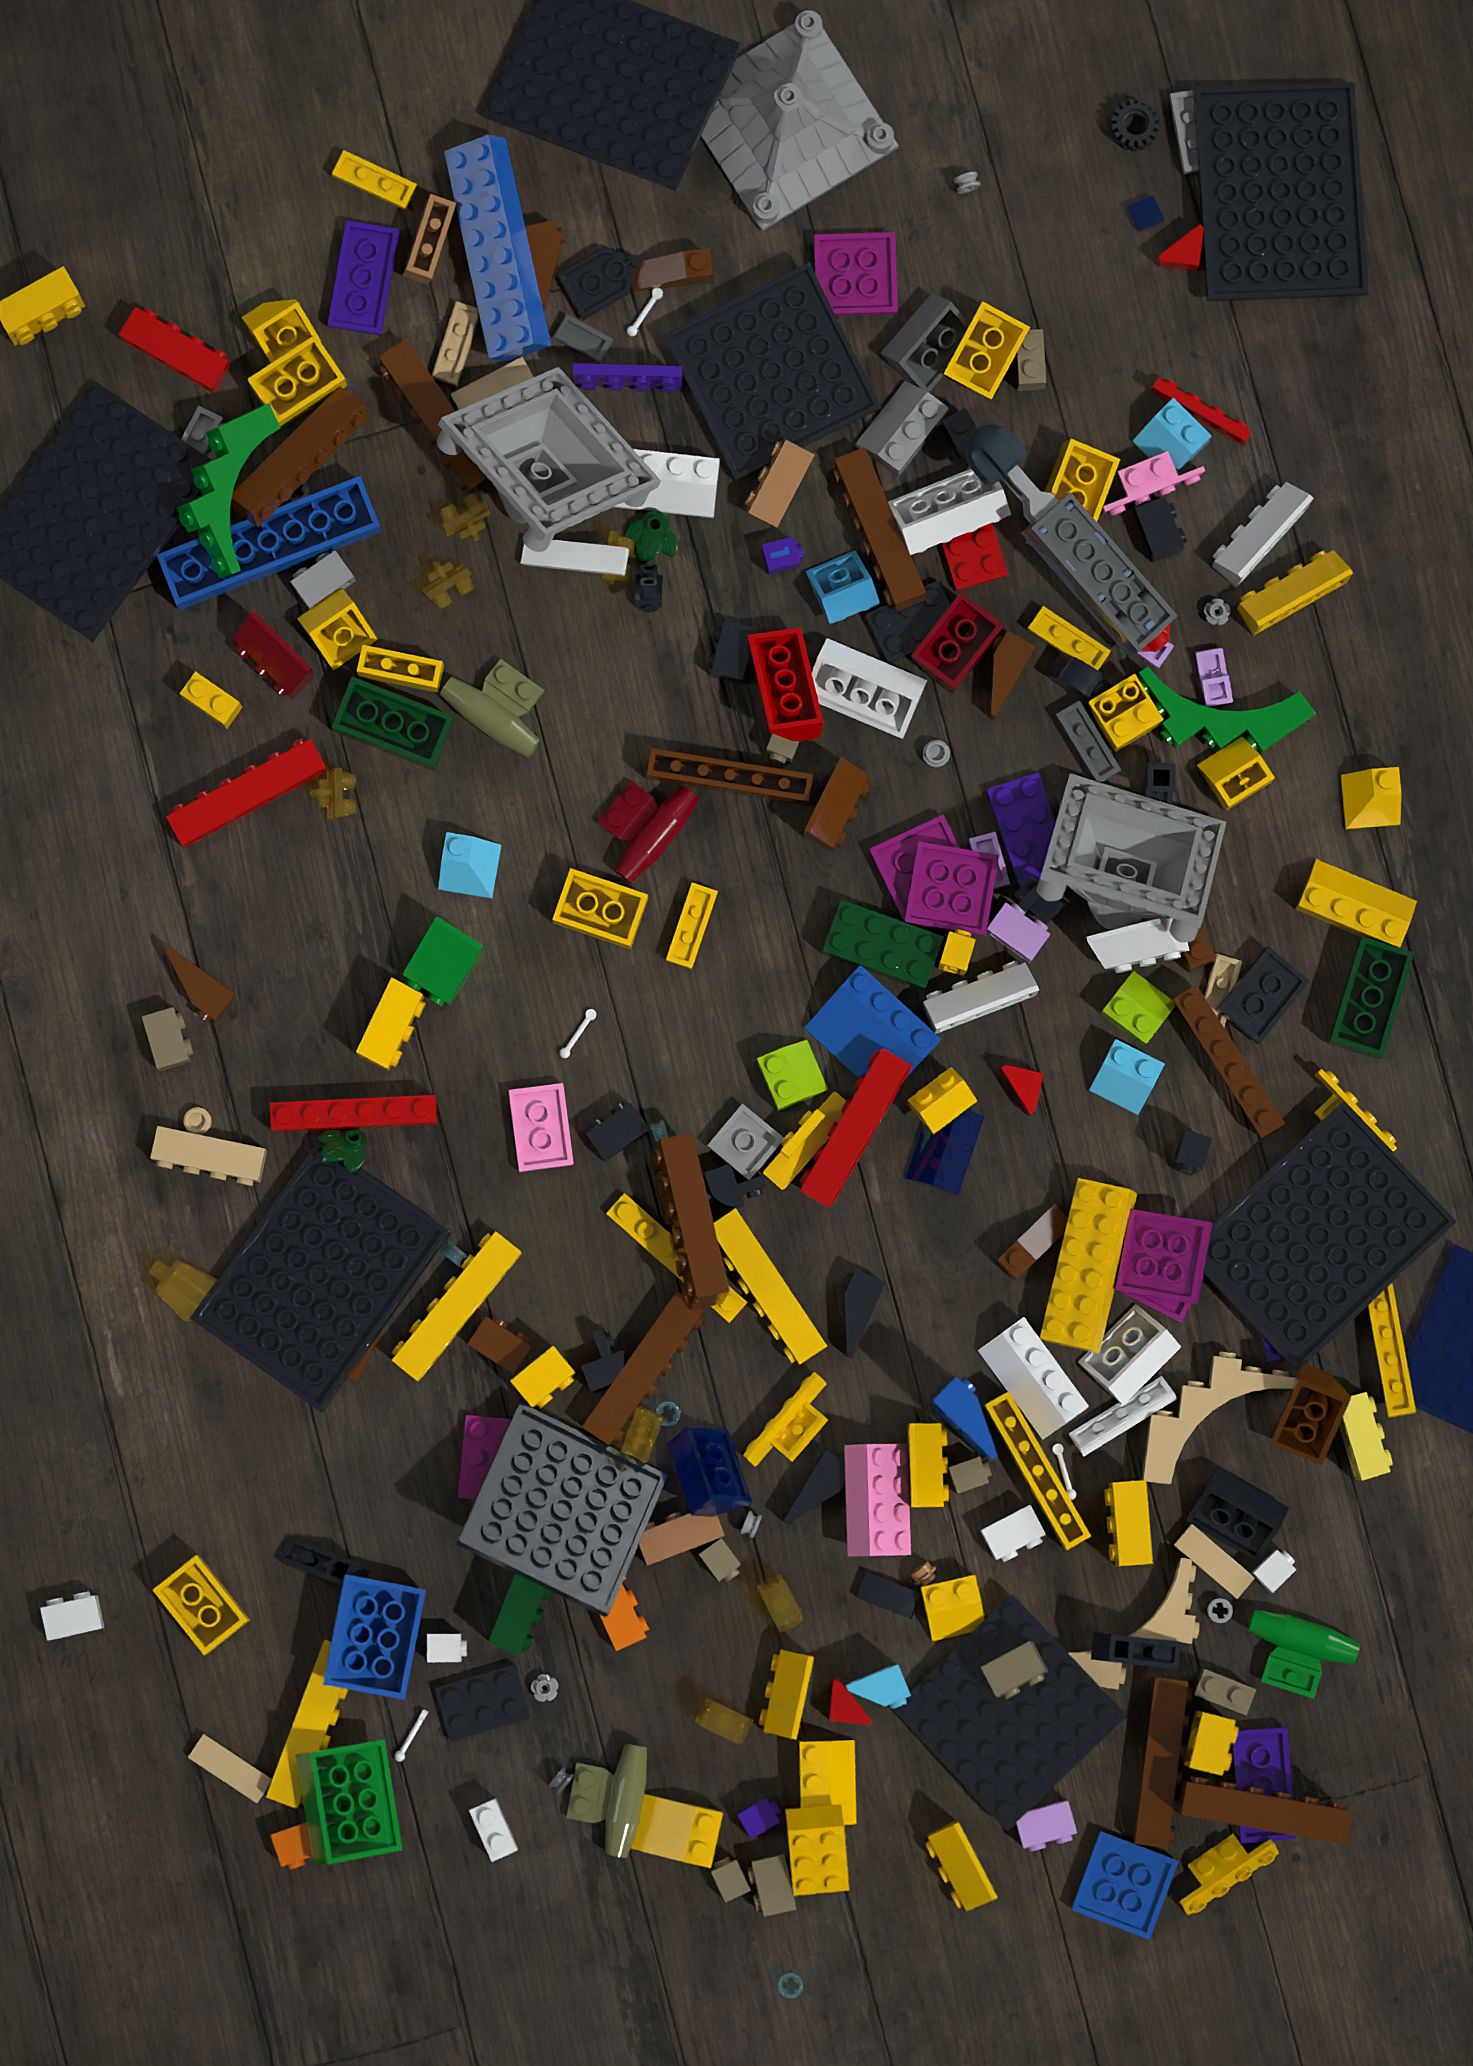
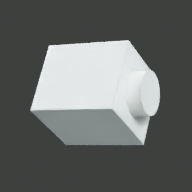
M1274 1550L1251 1574L1270 1593H1273L1296 1571L1292 1565L1295 1561L1285 1550L1281 1553L1278 1550Z
M427 1634V1662H462V1656H467V1639H462V1634Z

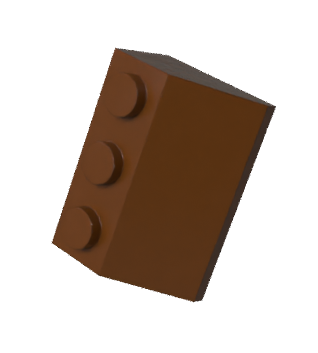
M840 757L804 830L803 838L832 852L835 846L841 847L847 835V832L843 831L847 821L853 823L859 811V808L855 807L859 797L865 799L871 784L867 783L869 775Z
M1303 1363L1276 1424L1270 1445L1322 1465L1349 1405L1351 1396L1330 1373Z

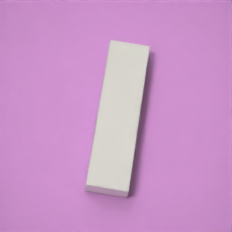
M552 540L545 551L536 552L529 549L524 543L521 564L625 576L629 549L626 547Z
M1161 1376L1138 1390L1124 1405L1120 1402L1070 1432L1069 1436L1081 1454L1086 1456L1173 1402L1177 1397Z

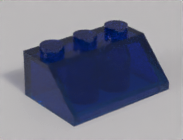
M965 1110L935 1134L924 1124L905 1179L958 1196L985 1116Z
M686 1427L667 1443L691 1516L714 1517L752 1503L728 1430Z

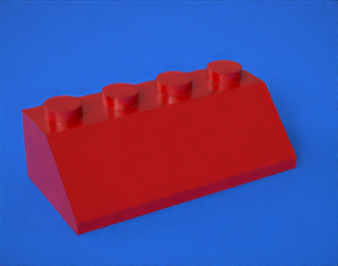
M801 628L748 635L747 639L769 733L793 742L821 738L823 718Z

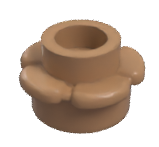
M928 1561L917 1567L910 1575L915 1580L914 1585L921 1583L922 1586H925L936 1576L933 1573L936 1567H932Z

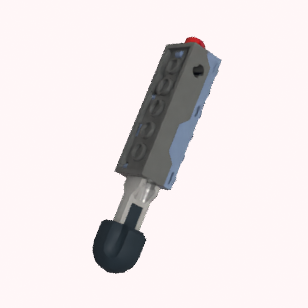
M985 424L974 429L967 438L965 445L966 460L971 470L984 485L991 486L1002 479L1023 503L1024 517L1030 523L1021 534L1127 656L1139 651L1157 652L1170 640V623L1178 615L1075 496L1070 492L1057 499L1052 493L1039 491L1018 466L1026 456V449L1003 426Z

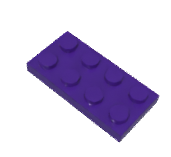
M346 220L327 324L329 328L382 336L400 229Z
M573 363L574 385L579 386L581 390H595V386L606 387V390L621 391L622 387H633L634 391L639 392L649 391V388H660L662 392H676L677 388H682V366Z
M1039 773L986 790L1019 889L1032 875L1040 878L1056 824Z
M1287 1727L1238 1731L1235 1744L1232 1743L1236 1790L1244 1791L1245 1786L1264 1789V1795L1272 1796V1791L1292 1794L1291 1799L1293 1800ZM1239 1826L1240 1843L1262 1842L1270 1839L1272 1841L1296 1839L1295 1835Z

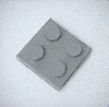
M742 1103L707 1146L747 1180H751L784 1138Z

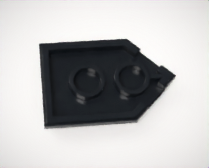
M602 247L556 274L583 321L630 294L640 256Z

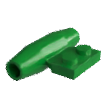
M1253 1610L1247 1630L1277 1646L1268 1654L1260 1681L1313 1699L1322 1675L1320 1660L1354 1664L1360 1648L1359 1642L1329 1627L1288 1614Z

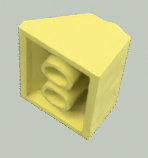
M1367 1392L1351 1396L1349 1405L1339 1425L1355 1481H1362L1390 1472L1389 1466L1393 1465L1389 1450H1384L1381 1439L1385 1438L1380 1423L1376 1424L1373 1413L1377 1412L1372 1396L1368 1397Z

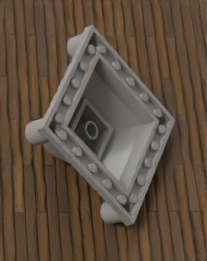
M814 11L801 12L796 19V23L736 59L701 135V138L761 232L898 149L899 146L894 139L893 129L888 124L883 123L822 28L821 17Z
M559 367L441 418L438 424L442 429L437 438L438 447L444 453L450 455L459 454L463 449L470 459L478 465L479 469L497 488L509 516L517 523L529 524L523 535V542L529 549L536 552L545 551L556 533L615 507L617 504L624 502L631 507L642 506L650 491L657 489L661 483L657 475Z
M1070 773L1060 803L1058 817L1043 870L1037 885V892L1044 900L1056 901L1063 897L1066 886H1070L1073 891L1088 901L1090 910L1097 922L1107 929L1123 928L1140 921L1141 918L1171 917L1173 920L1169 928L1170 934L1179 942H1191L1195 939L1203 921L1226 822Z

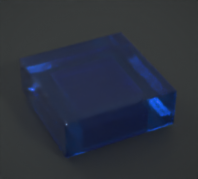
M1153 195L1128 206L1139 232L1164 221V217Z

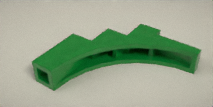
M270 403L254 408L206 432L208 444L212 451L215 452L216 458L191 469L194 475V483L200 489L202 495L177 507L179 519L182 525L186 527L187 532L198 530L200 542L206 548L211 559V566L219 578L232 575L241 570L231 538L230 504L235 482L248 456L266 437L280 429Z
M1149 667L1139 672L1137 676L1147 694H1150L1155 701L1154 705L1160 715L1167 718L1160 726L1162 729L1160 735L1169 746L1173 744L1175 748H1178L1203 730L1205 734L1202 737L1211 749L1215 747L1217 751H1220L1245 733L1247 742L1261 755L1308 722L1316 714L1301 692L1280 703L1262 709L1225 711L1198 705L1178 695L1162 683Z

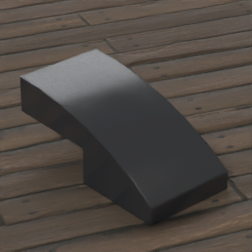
M866 1572L856 1598L912 1619L921 1593Z

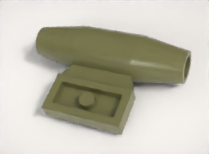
M502 659L498 661L485 678L482 691L455 677H451L442 688L440 695L464 719L499 744L527 758L531 756L541 740L519 717L530 712L544 694V689Z
M625 1744L614 1775L603 1767L582 1763L576 1764L567 1818L590 1823L606 1820L605 1854L627 1858L639 1826L646 1787L647 1747Z

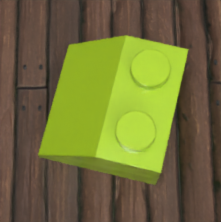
M1133 971L1101 1012V1015L1144 1047L1176 1006V1003Z
M807 1040L780 1048L757 1058L758 1066L777 1111L828 1091Z

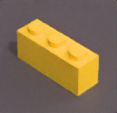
M362 645L357 673L359 677L439 693L444 664L443 661Z

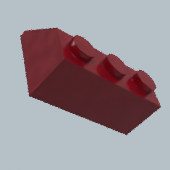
M960 592L911 657L931 678L954 694L1001 634L1004 624Z
M255 611L247 617L234 635L233 640L236 644L234 649L244 659L249 656L256 663L253 668L263 678L268 675L275 682L272 687L283 698L288 695L293 699L315 677L312 668Z

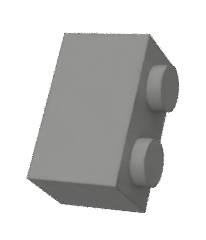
M327 551L321 554L315 560V565L309 569L306 567L300 569L293 575L294 579L290 581L309 610L340 588L344 590L355 582L354 576L336 551L332 553Z

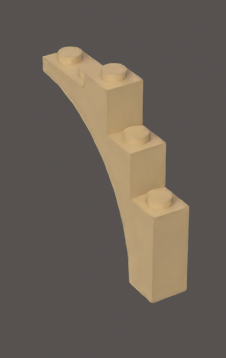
M1219 1352V1357H1212L1208 1389L1204 1388V1383L1188 1381V1386H1181L1177 1418L1173 1417V1412L1158 1410L1156 1415L1149 1416L1142 1480L1171 1484L1175 1464L1184 1443L1196 1426L1213 1410L1230 1399L1249 1392L1266 1389L1292 1390L1295 1378L1289 1377V1372L1273 1370L1272 1375L1261 1373L1262 1368L1245 1366V1371H1241L1242 1360L1235 1359L1236 1354Z
M1179 1558L1174 1580L1164 1601L1153 1616L1129 1636L1192 1644L1193 1638H1198L1199 1622H1195L1196 1616L1185 1615V1609L1190 1610L1192 1603V1593H1188L1189 1582H1194L1196 1566L1192 1565V1559ZM1092 1650L1077 1653L1068 1652L1101 1687L1119 1689V1684H1124L1126 1668L1122 1667V1663L1091 1660Z

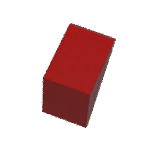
M1198 225L1157 257L1156 264L1164 268L1197 272L1204 230L1202 225Z
M1009 1065L1003 1066L1000 1069L1002 1075L1028 1116L1032 1115L1036 1110L1044 1074Z
M835 1678L832 1682L829 1721L869 1725L872 1722L870 1717L841 1681Z

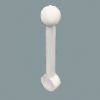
M655 288L652 291V298L633 326L628 327L627 333L629 336L637 334L638 326L655 301L662 298L663 291L660 288Z
M589 1009L586 1011V1018L567 1046L560 1050L559 1054L562 1058L570 1056V1050L590 1020L596 1018L595 1010Z
M1055 1444L1052 1451L1057 1455L1067 1489L1066 1493L1070 1500H1073L1076 1497V1492L1071 1487L1063 1459V1446Z
M425 1709L420 1714L400 1751L395 1752L394 1758L396 1761L401 1762L404 1760L405 1751L428 1714V1711Z

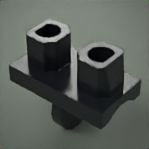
M642 564L641 574H636L635 607L646 613L662 608L663 575H657V565Z

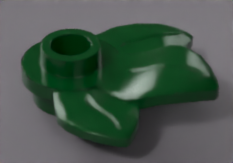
M659 510L648 512L643 520L633 522L626 531L625 540L637 543V554L643 563L654 559L660 551L669 557H674L678 548L677 535L669 528L670 522L667 515ZM653 519L659 520L660 527L658 529L652 528L651 521Z
M331 1129L324 1131L318 1136L317 1140L325 1145L322 1150V1163L343 1161L349 1173L356 1172L364 1164L365 1154L363 1150L366 1147L367 1139L362 1131L358 1129H347L345 1131Z

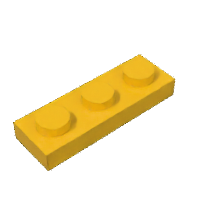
M343 150L332 173V177L403 210H406L417 188V184Z
M1044 606L1028 628V631L1058 651L1076 657L1096 670L1100 669L1111 652Z
M695 883L691 884L666 961L689 969L693 968L718 891Z

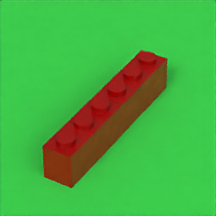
M304 738L297 740L290 745L291 749L283 754L280 751L268 756L266 758L267 762L261 766L251 765L242 771L243 775L235 780L232 777L223 780L218 784L219 788L211 793L208 790L203 791L194 797V802L186 806L182 803L173 807L170 810L171 814L166 817L183 848L194 844L327 772L328 770L312 740L305 741Z
M882 1048L880 1052L876 1050L868 1062L871 1068L867 1075L862 1074L854 1087L857 1089L853 1099L848 1098L841 1109V1112L844 1113L839 1123L836 1121L833 1123L827 1134L830 1137L825 1147L821 1145L813 1158L817 1161L812 1170L807 1169L800 1180V1183L803 1185L800 1191L826 1207H832L914 1065L886 1048Z
M435 1095L270 1103L271 1131L273 1133L438 1125L437 1099Z

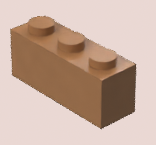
M430 194L415 234L402 275L403 277L426 285L429 284L455 209V202Z
M785 438L782 439L781 443L778 441L775 443L770 453L773 459L769 467L764 466L757 478L760 481L757 490H751L745 501V505L748 506L746 509L748 513L775 527H778L814 457L812 452Z
M706 1502L690 1507L692 1513L681 1516V1513L677 1512L664 1517L666 1520L664 1524L656 1526L654 1522L647 1524L639 1542L647 1566L725 1536L714 1506H707Z

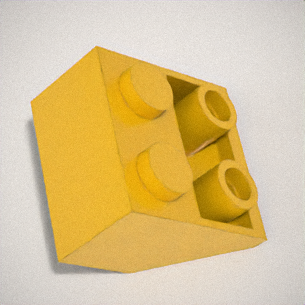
M1135 674L1088 702L1100 730L1114 752L1160 726L1164 720Z
M1243 736L1197 765V768L1225 811L1264 788L1275 778L1260 754Z

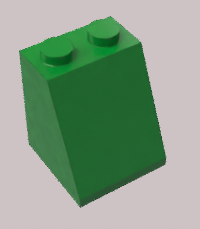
M437 916L402 974L407 979L405 984L417 992L420 989L430 994L428 999L440 1007L444 1003L450 1006L485 953L482 944Z

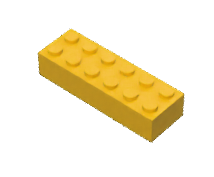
M1078 1178L1040 1339L1053 1344L1100 1353L1120 1269L1130 1209H1134L1137 1193L1131 1189Z

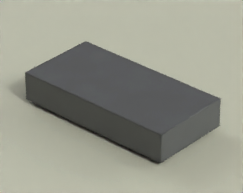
M565 314L553 336V339L601 364L613 343V338L568 314Z

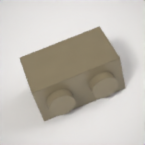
M1043 329L1029 330L1015 355L1017 391L1045 389L1046 369Z
M172 1007L142 1016L155 1064L159 1071L191 1062L189 1055L194 1054L190 1039H184L182 1029L186 1028L182 1012L177 1013L176 1009Z
M1029 1641L981 1667L996 1697L1004 1696L1005 1699L1020 1693L1018 1687L1026 1683L1033 1686L1045 1679L1043 1674L1048 1672L1033 1641Z
M1202 1668L1192 1694L1240 1714L1247 1715L1256 1689Z
M784 1853L751 1860L753 1867L747 1869L751 1884L756 1883L759 1894L753 1895L757 1912L763 1911V1915L766 1917L797 1910Z

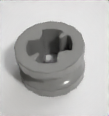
M977 172L965 173L954 179V183L959 185L957 188L959 194L973 191L981 186L980 182L976 181Z
M749 1511L741 1534L749 1533L750 1537L754 1538L762 1515L754 1516L753 1512Z
M1214 1599L1207 1606V1615L1213 1622L1224 1623L1232 1616V1605L1226 1599ZM1219 1602L1222 1603V1607L1227 1608V1614H1222L1223 1618L1218 1619L1217 1614L1212 1613L1213 1606L1217 1607L1216 1603Z

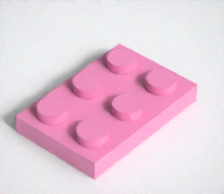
M563 1083L509 1090L519 1172L574 1165Z

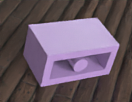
M1005 903L988 926L986 933L1025 961L1031 963L1050 936V933L1047 932L1048 927L1038 919L1031 921L1024 916L1026 912L1017 904L1012 903L1010 906Z
M1068 1800L1032 1809L1016 1823L1022 1847H1029L1030 1852L1045 1848V1842L1056 1840V1844L1073 1840L1071 1835L1077 1833Z

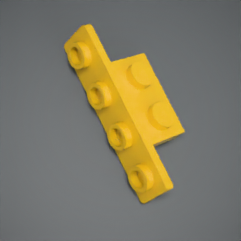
M1320 1069L1315 1074L1333 1094L1314 1112L1321 1121L1343 1101L1392 1153L1397 1149L1394 1145L1396 1142L1394 1137L1386 1130L1382 1132L1375 1125L1377 1120L1369 1111L1365 1110L1362 1112L1356 1105L1358 1100L1348 1090L1342 1091L1337 1085L1339 1080L1329 1070L1324 1072Z
M833 1092L814 1113L808 1111L798 1122L802 1127L795 1134L790 1131L780 1144L784 1147L764 1170L763 1174L781 1190H784L812 1159L819 1147L824 1145L830 1138L827 1136L828 1131L835 1121L839 1123L844 1113L841 1112V1109L846 1100L837 1092Z
M816 1372L807 1377L796 1394L784 1403L778 1415L766 1424L761 1435L748 1445L743 1456L752 1465L757 1466L774 1446L793 1462L828 1421L825 1416L810 1405L827 1383Z
M1232 1834L1188 1864L1189 1869L1199 1881L1201 1887L1180 1901L1186 1914L1191 1915L1203 1910L1209 1901L1226 1894L1229 1888L1237 1882L1248 1879L1252 1872L1260 1866L1271 1863L1275 1856L1279 1854L1274 1842L1270 1839L1247 1854L1240 1842Z

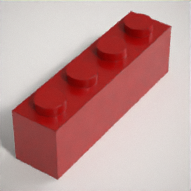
M135 307L119 333L121 341L215 394L231 367L229 361L226 360L228 356L216 348L212 351L203 346L204 342L194 335H190L188 338L181 334V329L169 321L166 324L157 320L158 316L147 308L140 310Z

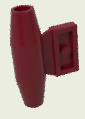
M631 780L597 822L619 841L630 842L615 871L626 881L633 883L659 859L683 829L700 798L686 786L682 785L658 807L653 796Z

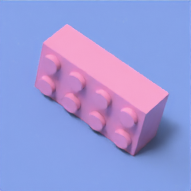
M908 1444L844 1445L848 1557L911 1555Z

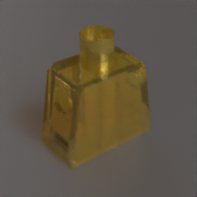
M157 1260L149 1271V1274L160 1281L155 1292L187 1323L191 1321L192 1315L218 1281L213 1276L179 1260H176L171 1268Z
M781 1574L756 1586L779 1633L804 1621Z
M706 1697L695 1723L734 1743L742 1745L754 1720Z

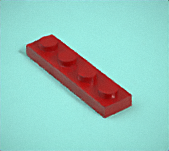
M1158 378L1150 393L1167 403L1174 398L1193 418L1241 446H1245L1252 433L1247 430L1249 427L1245 423L1237 419L1232 421L1224 416L1225 413L1215 406L1209 408L1202 404L1200 397L1191 392L1185 394L1178 390V385L1169 379L1161 380Z

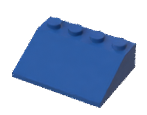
M861 965L804 1028L858 1078L862 1074L867 1075L871 1068L868 1064L871 1056L876 1050L880 1052L882 1048H886L914 1064L908 1074L909 1076L941 1041L938 1035Z
M955 1377L928 1405L987 1462L994 1460L997 1457V1453L977 1396L973 1393L975 1387L964 1377L960 1380Z
M344 1574L323 1685L405 1700L426 1590Z

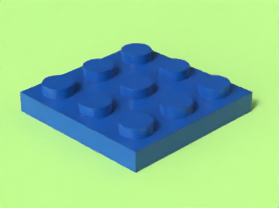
M1099 1831L1071 1910L1150 1940L1178 1860Z

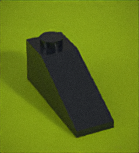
M855 1269L853 1274H847L841 1287L846 1289L844 1294L846 1356L850 1359L853 1358L886 1283Z
M826 1450L783 1522L788 1525L840 1492L842 1487L846 1488L845 1461Z
M289 1536L278 1559L279 1562L340 1590L342 1589L344 1574L368 1578L370 1573L369 1570L357 1561Z
M1093 1632L1091 1660L1178 1670L1181 1642Z

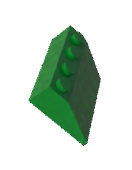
M385 1739L296 1755L313 1866L328 1865L402 1850Z

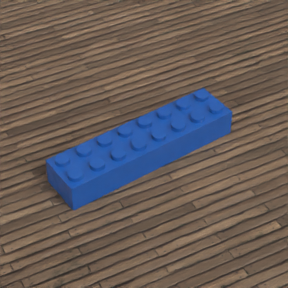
M485 135L444 151L489 359L507 362L551 346L506 138Z
M359 476L278 507L272 516L259 527H256L248 520L230 526L233 549L241 569L232 575L219 578L218 574L213 570L209 554L199 538L159 553L157 557L178 609L182 610L319 557L327 551L332 552L382 531L362 479Z

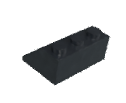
M1217 1466L1185 1521L1258 1562L1281 1528L1289 1507Z

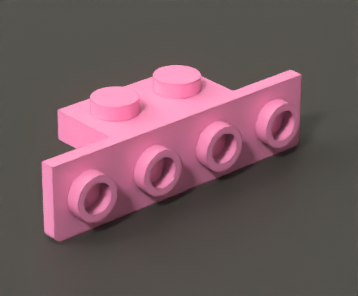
M1167 451L1122 469L1117 474L1127 497L1103 506L1101 512L1102 514L1109 512L1111 516L1125 511V505L1134 502L1138 506L1150 501V495L1159 492L1163 496L1175 491V485L1184 482L1188 486L1201 480L1199 475L1205 472L1204 466L1178 476Z

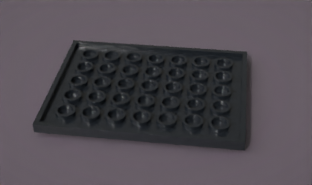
M534 0L482 115L486 119L676 191L742 45L738 41L629 0Z
M1354 82L1194 88L1193 98L1201 221L1204 228L1203 252L1207 302L1367 296L1369 290Z
M95 381L0 508V579L93 643L180 526L181 521L177 507L202 495L200 489L194 483V475L191 469L212 459Z
M1342 1101L1212 1223L1203 1274L1294 1371L1298 1372L1303 1363L1311 1360L1457 1221Z
M317 1141L190 1319L323 1413L451 1232L362 1169L349 1173L343 1161L322 1163L321 1156L325 1145Z

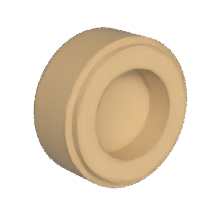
M195 1107L187 1111L184 1116V1126L188 1132L203 1135L209 1131L212 1119L205 1109Z

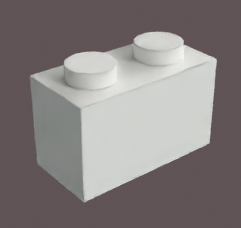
M1031 1505L980 1530L994 1559L998 1560L1001 1558L1003 1562L1017 1556L1016 1550L1026 1545L1027 1549H1030L1042 1543L1040 1537L1046 1535Z
M90 1591L73 1595L74 1600L69 1602H63V1598L46 1601L47 1607L40 1609L47 1641L105 1628L98 1595L90 1596Z
M496 1798L469 1810L492 1862L518 1850Z

